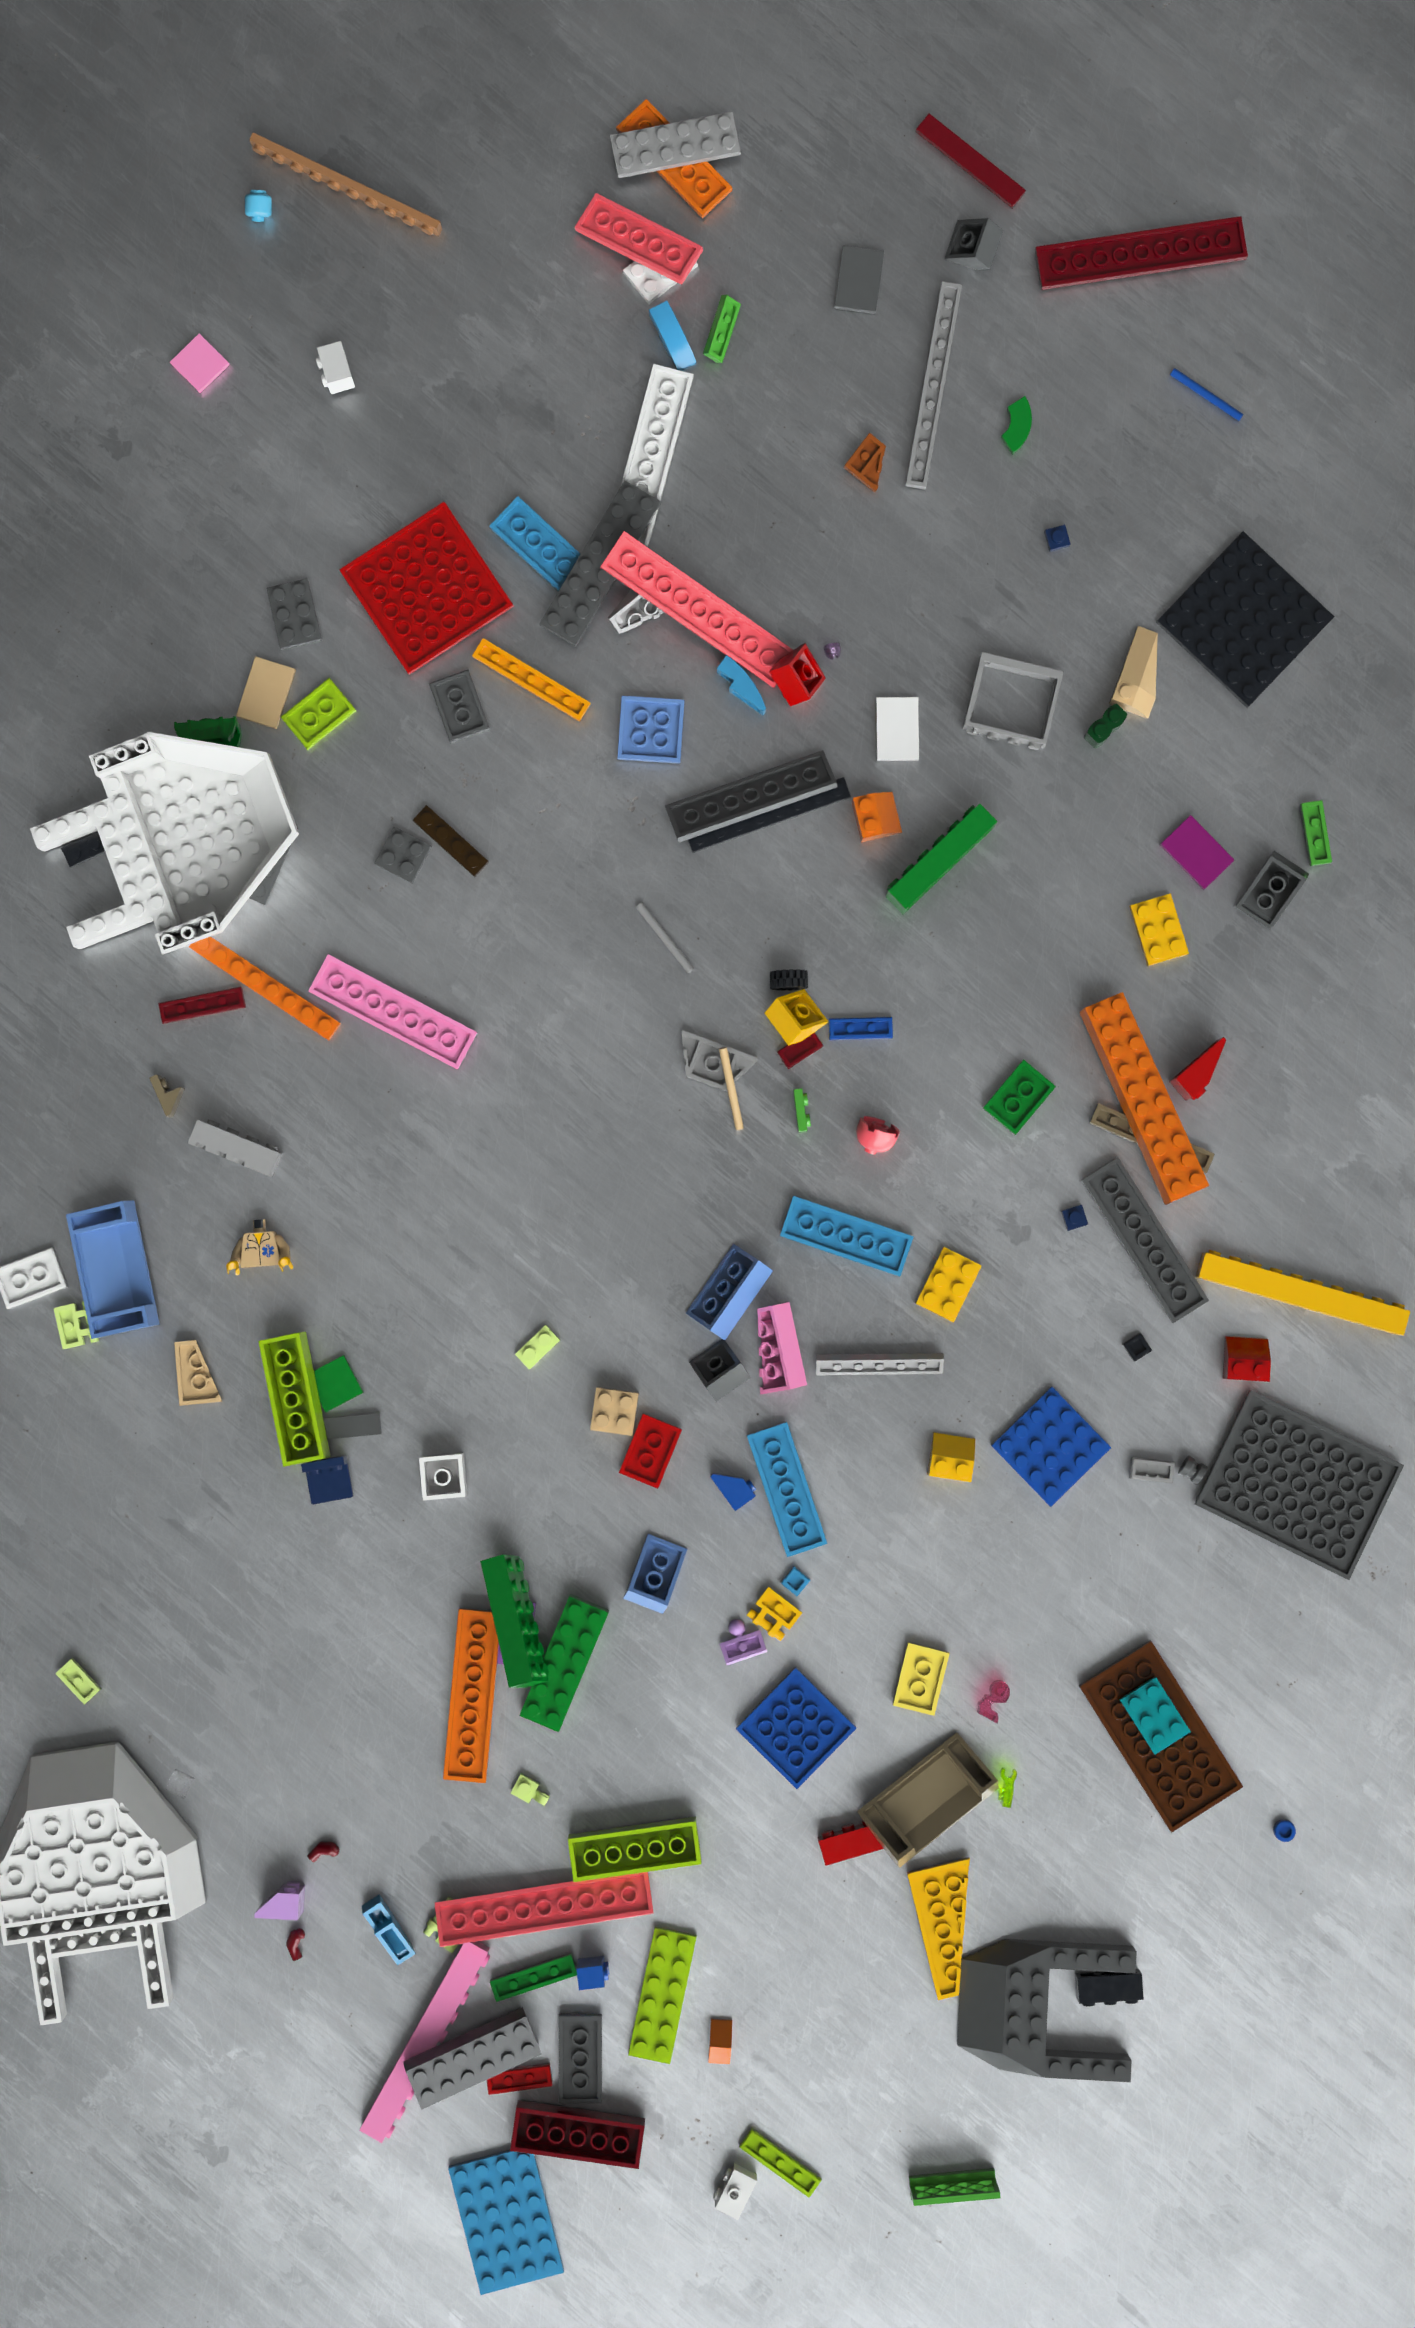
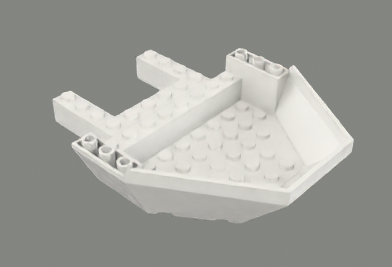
M147 732L144 735L89 756L96 776L101 778L108 797L107 799L30 828L37 849L44 852L98 831L122 895L124 905L66 927L73 947L83 949L154 921L158 932L155 934V937L163 955L223 932L299 835L269 753Z
M119 1742L33 1754L0 1831V1943L3 1946L26 1942L28 1944L40 2025L60 2023L67 2015L59 1957L138 1945L147 2009L169 2006L174 1997L162 1922L176 1920L206 1903L196 1834Z

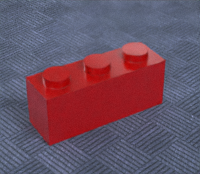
M864 1821L856 1826L854 1824L844 1825L841 1827L842 1830L836 1832L833 1830L824 1831L818 1837L825 1866L883 1849Z

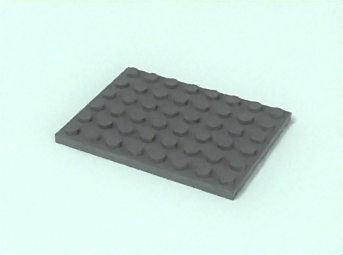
M1249 1390L1198 1495L1195 1505L1350 1580L1404 1465Z

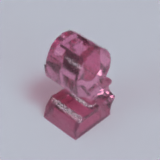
M1001 1680L992 1682L989 1688L990 1695L985 1694L977 1703V1712L997 1724L999 1719L998 1713L991 1709V1705L993 1703H1006L1010 1696L1009 1686Z

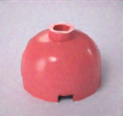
M870 1116L860 1117L856 1129L859 1143L870 1154L888 1151L895 1145L900 1134L896 1126L891 1124V1127L885 1125L884 1120Z

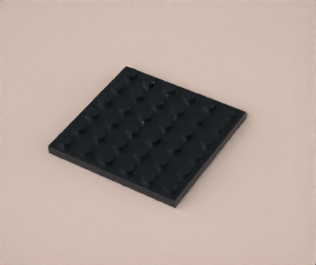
M1242 531L1156 623L1248 708L1335 616Z

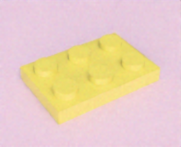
M907 1642L892 1705L934 1716L950 1653Z

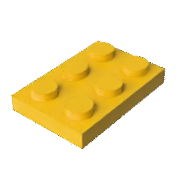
M1171 893L1129 906L1147 966L1189 954Z
M943 1247L915 1304L954 1322L982 1265Z

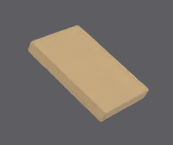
M255 656L236 716L277 729L296 669Z

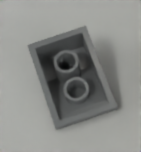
M1273 851L1236 905V908L1271 930L1307 880L1309 873L1276 851Z

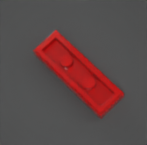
M550 2063L511 2068L487 2079L488 2095L553 2086Z

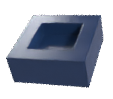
M1065 525L1044 531L1050 552L1070 547L1071 543Z
M1082 1205L1061 1211L1067 1231L1088 1225Z

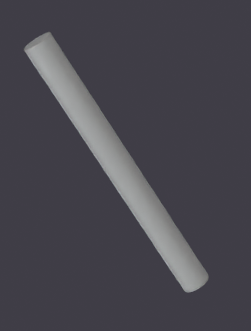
M643 902L636 907L685 971L687 973L691 972L694 967Z

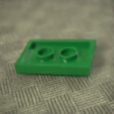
M1022 1060L982 1109L1012 1134L1016 1135L1056 1086L1029 1063Z

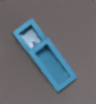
M668 301L649 309V317L659 333V338L676 370L683 371L696 364L693 352Z
M726 655L718 666L717 673L732 683L729 687V692L761 715H764L766 707L756 685L748 674L733 659Z
M380 1894L361 1906L363 1916L372 1926L374 1934L397 1965L416 1954L402 1927Z

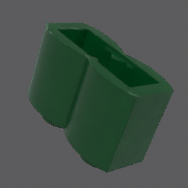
M1118 704L1110 706L1102 717L1089 727L1084 739L1093 748L1101 746L1111 733L1120 728L1127 717V713Z

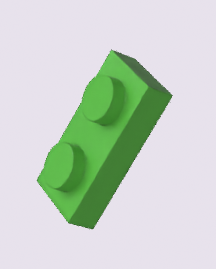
M794 1089L798 1133L807 1132V1127L811 1126L810 1115L805 1114V1106H808L807 1093H803L802 1089Z

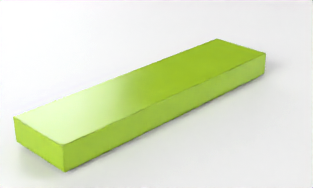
M753 2128L750 2129L739 2145L742 2150L808 2198H810L822 2181L821 2177Z

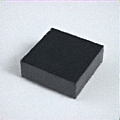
M1138 1333L1122 1344L1133 1362L1152 1351L1141 1333Z

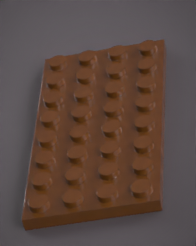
M1151 1640L1079 1685L1171 1833L1243 1788V1785ZM1154 1676L1158 1679L1191 1731L1156 1755H1154L1119 1700Z

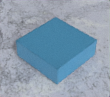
M794 1566L780 1583L795 1596H798L810 1582V1579Z

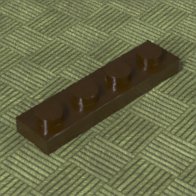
M427 805L412 820L472 876L476 877L489 863L485 857Z

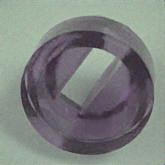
M838 642L829 643L823 647L828 659L833 660L834 655L838 658L841 654V647Z

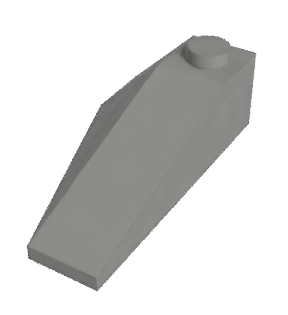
M631 589L608 616V619L617 633L620 634L640 626L642 622L648 619L659 618L660 614L665 612Z

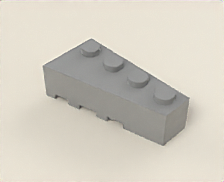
M209 1119L207 1123L200 1120L196 1121L188 1144L200 1147L225 1159L273 1177L282 1153L277 1152L278 1147L268 1143L264 1147L258 1144V1139L247 1135L246 1139L238 1136L239 1131L229 1127L225 1131L219 1128V1123Z

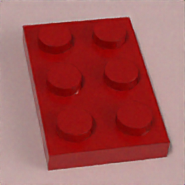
M643 1413L619 1473L658 1489L682 1429Z

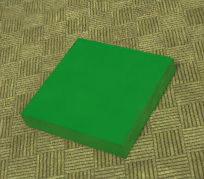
M345 1355L314 1371L319 1400L325 1413L364 1393Z

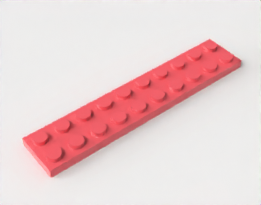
M623 531L600 568L717 650L728 655L736 663L770 687L775 688L777 684L772 679L769 671L778 660L792 652L793 649Z
M648 1872L578 1882L570 1881L435 1902L440 1947L654 1914Z

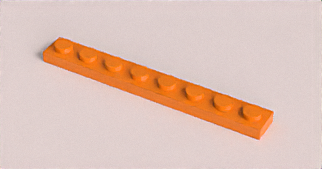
M211 936L190 944L189 948L328 1041H330L340 1026V1022Z

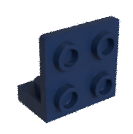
M346 1455L301 1464L302 1473L306 1472L311 1504L325 1503L354 1496Z

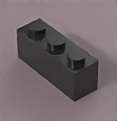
M1136 1969V1973L1101 1971L1075 1973L1076 1998L1079 2004L1083 2006H1095V2003L1102 2002L1105 2005H1115L1118 2001L1135 2004L1138 2003V2000H1144L1142 1973L1139 1969Z

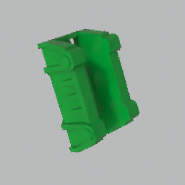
M236 716L225 719L219 717L216 719L204 718L199 721L187 720V722L183 723L174 722V729L178 737L239 747L242 734Z

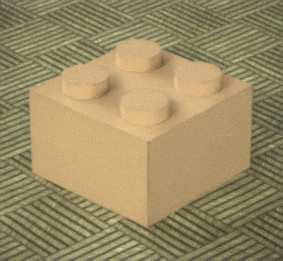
M596 1387L590 1430L633 1436L639 1393Z

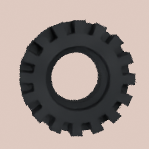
M785 969L770 972L771 990L785 991L808 988L807 970Z

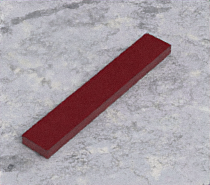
M930 113L916 128V133L1012 209L1025 194L1026 190Z

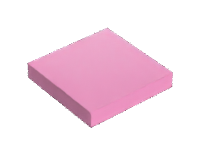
M200 334L170 361V364L199 393L230 365Z

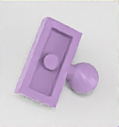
M739 1619L732 1620L728 1626L729 1632L736 1638L720 1643L726 1665L767 1652L761 1631L758 1630L744 1635L745 1624Z

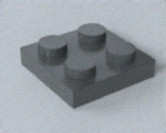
M393 827L374 864L413 884L432 846Z

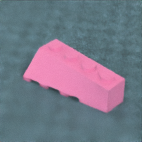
M790 1302L758 1308V1336L761 1337L759 1356H762V1368H759V1376L763 1380V1386L760 1387V1395L806 1386L807 1381Z

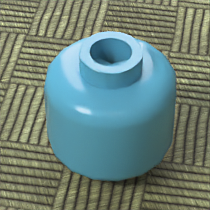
M250 190V193L245 195V214L252 217L253 222H264V218H268L272 214V198L270 195H267V191Z

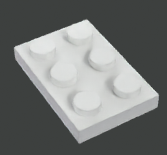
M636 261L623 270V274L649 305L677 283ZM697 262L695 263V265L693 266V268L691 269V271H693L696 267H698V263H697Z

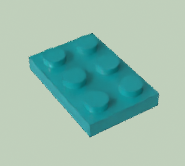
M1155 1676L1119 1699L1154 1755L1191 1732Z

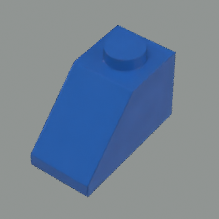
M718 1473L710 1475L735 1511L756 1497L754 1491L757 1489L750 1480L745 1481L742 1477Z

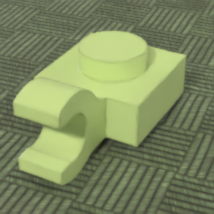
M522 1773L511 1791L512 1795L527 1803H530L533 1798L543 1806H545L550 1798L549 1795L537 1789L540 1783Z

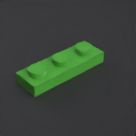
M721 295L703 351L705 356L716 363H723L741 306L739 302L728 295Z
M1323 801L1301 803L1300 809L1309 865L1332 863Z

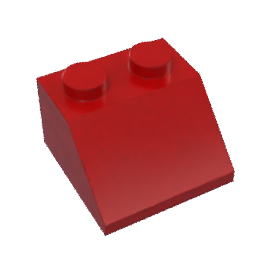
M806 643L778 660L769 671L772 679L776 682L783 697L790 706L810 700L826 679Z
M1225 1336L1223 1379L1270 1382L1271 1356L1268 1339Z

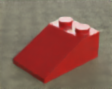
M1225 1037L1216 1040L1169 1081L1185 1101L1198 1099L1207 1091L1205 1087L1211 1080L1226 1043Z

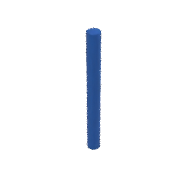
M1176 368L1171 372L1170 376L1237 421H1240L1244 415Z

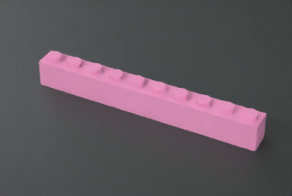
M479 1941L462 1944L359 2131L380 2143L383 2142L385 2137L390 2138L395 2129V2126L392 2125L396 2118L400 2120L406 2109L403 2104L406 2099L411 2100L414 2095L403 2061L436 2047L438 2042L443 2043L448 2034V2031L445 2030L449 2023L453 2025L459 2014L456 2009L459 2004L464 2005L469 1996V1993L466 1991L470 1985L474 1987L480 1976L477 1974L480 1966L485 1967L490 1958V1955H488L489 1947Z

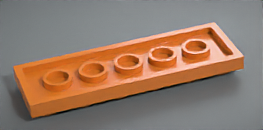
M645 99L616 127V130L619 133L670 123ZM707 161L656 171L702 219L732 191V186Z

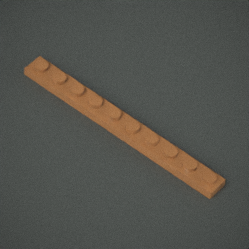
M252 133L249 139L253 150L259 155L264 156L266 154L278 164L285 163L297 173L304 172L316 182L323 181L335 191L340 189L354 200L359 198L373 209H376V207L384 210L383 212L392 218L396 216L409 226L413 227L415 225L420 227L428 235L434 234L439 237L442 231L439 220L256 133Z

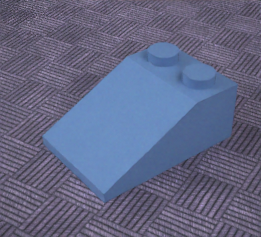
M648 1534L623 1599L663 1614L669 1604L687 1549Z

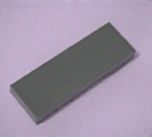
M380 1413L323 1418L327 1439L382 1434Z

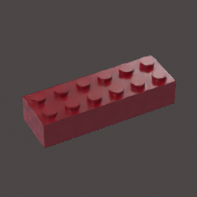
M518 2100L510 2151L639 2169L645 2118Z

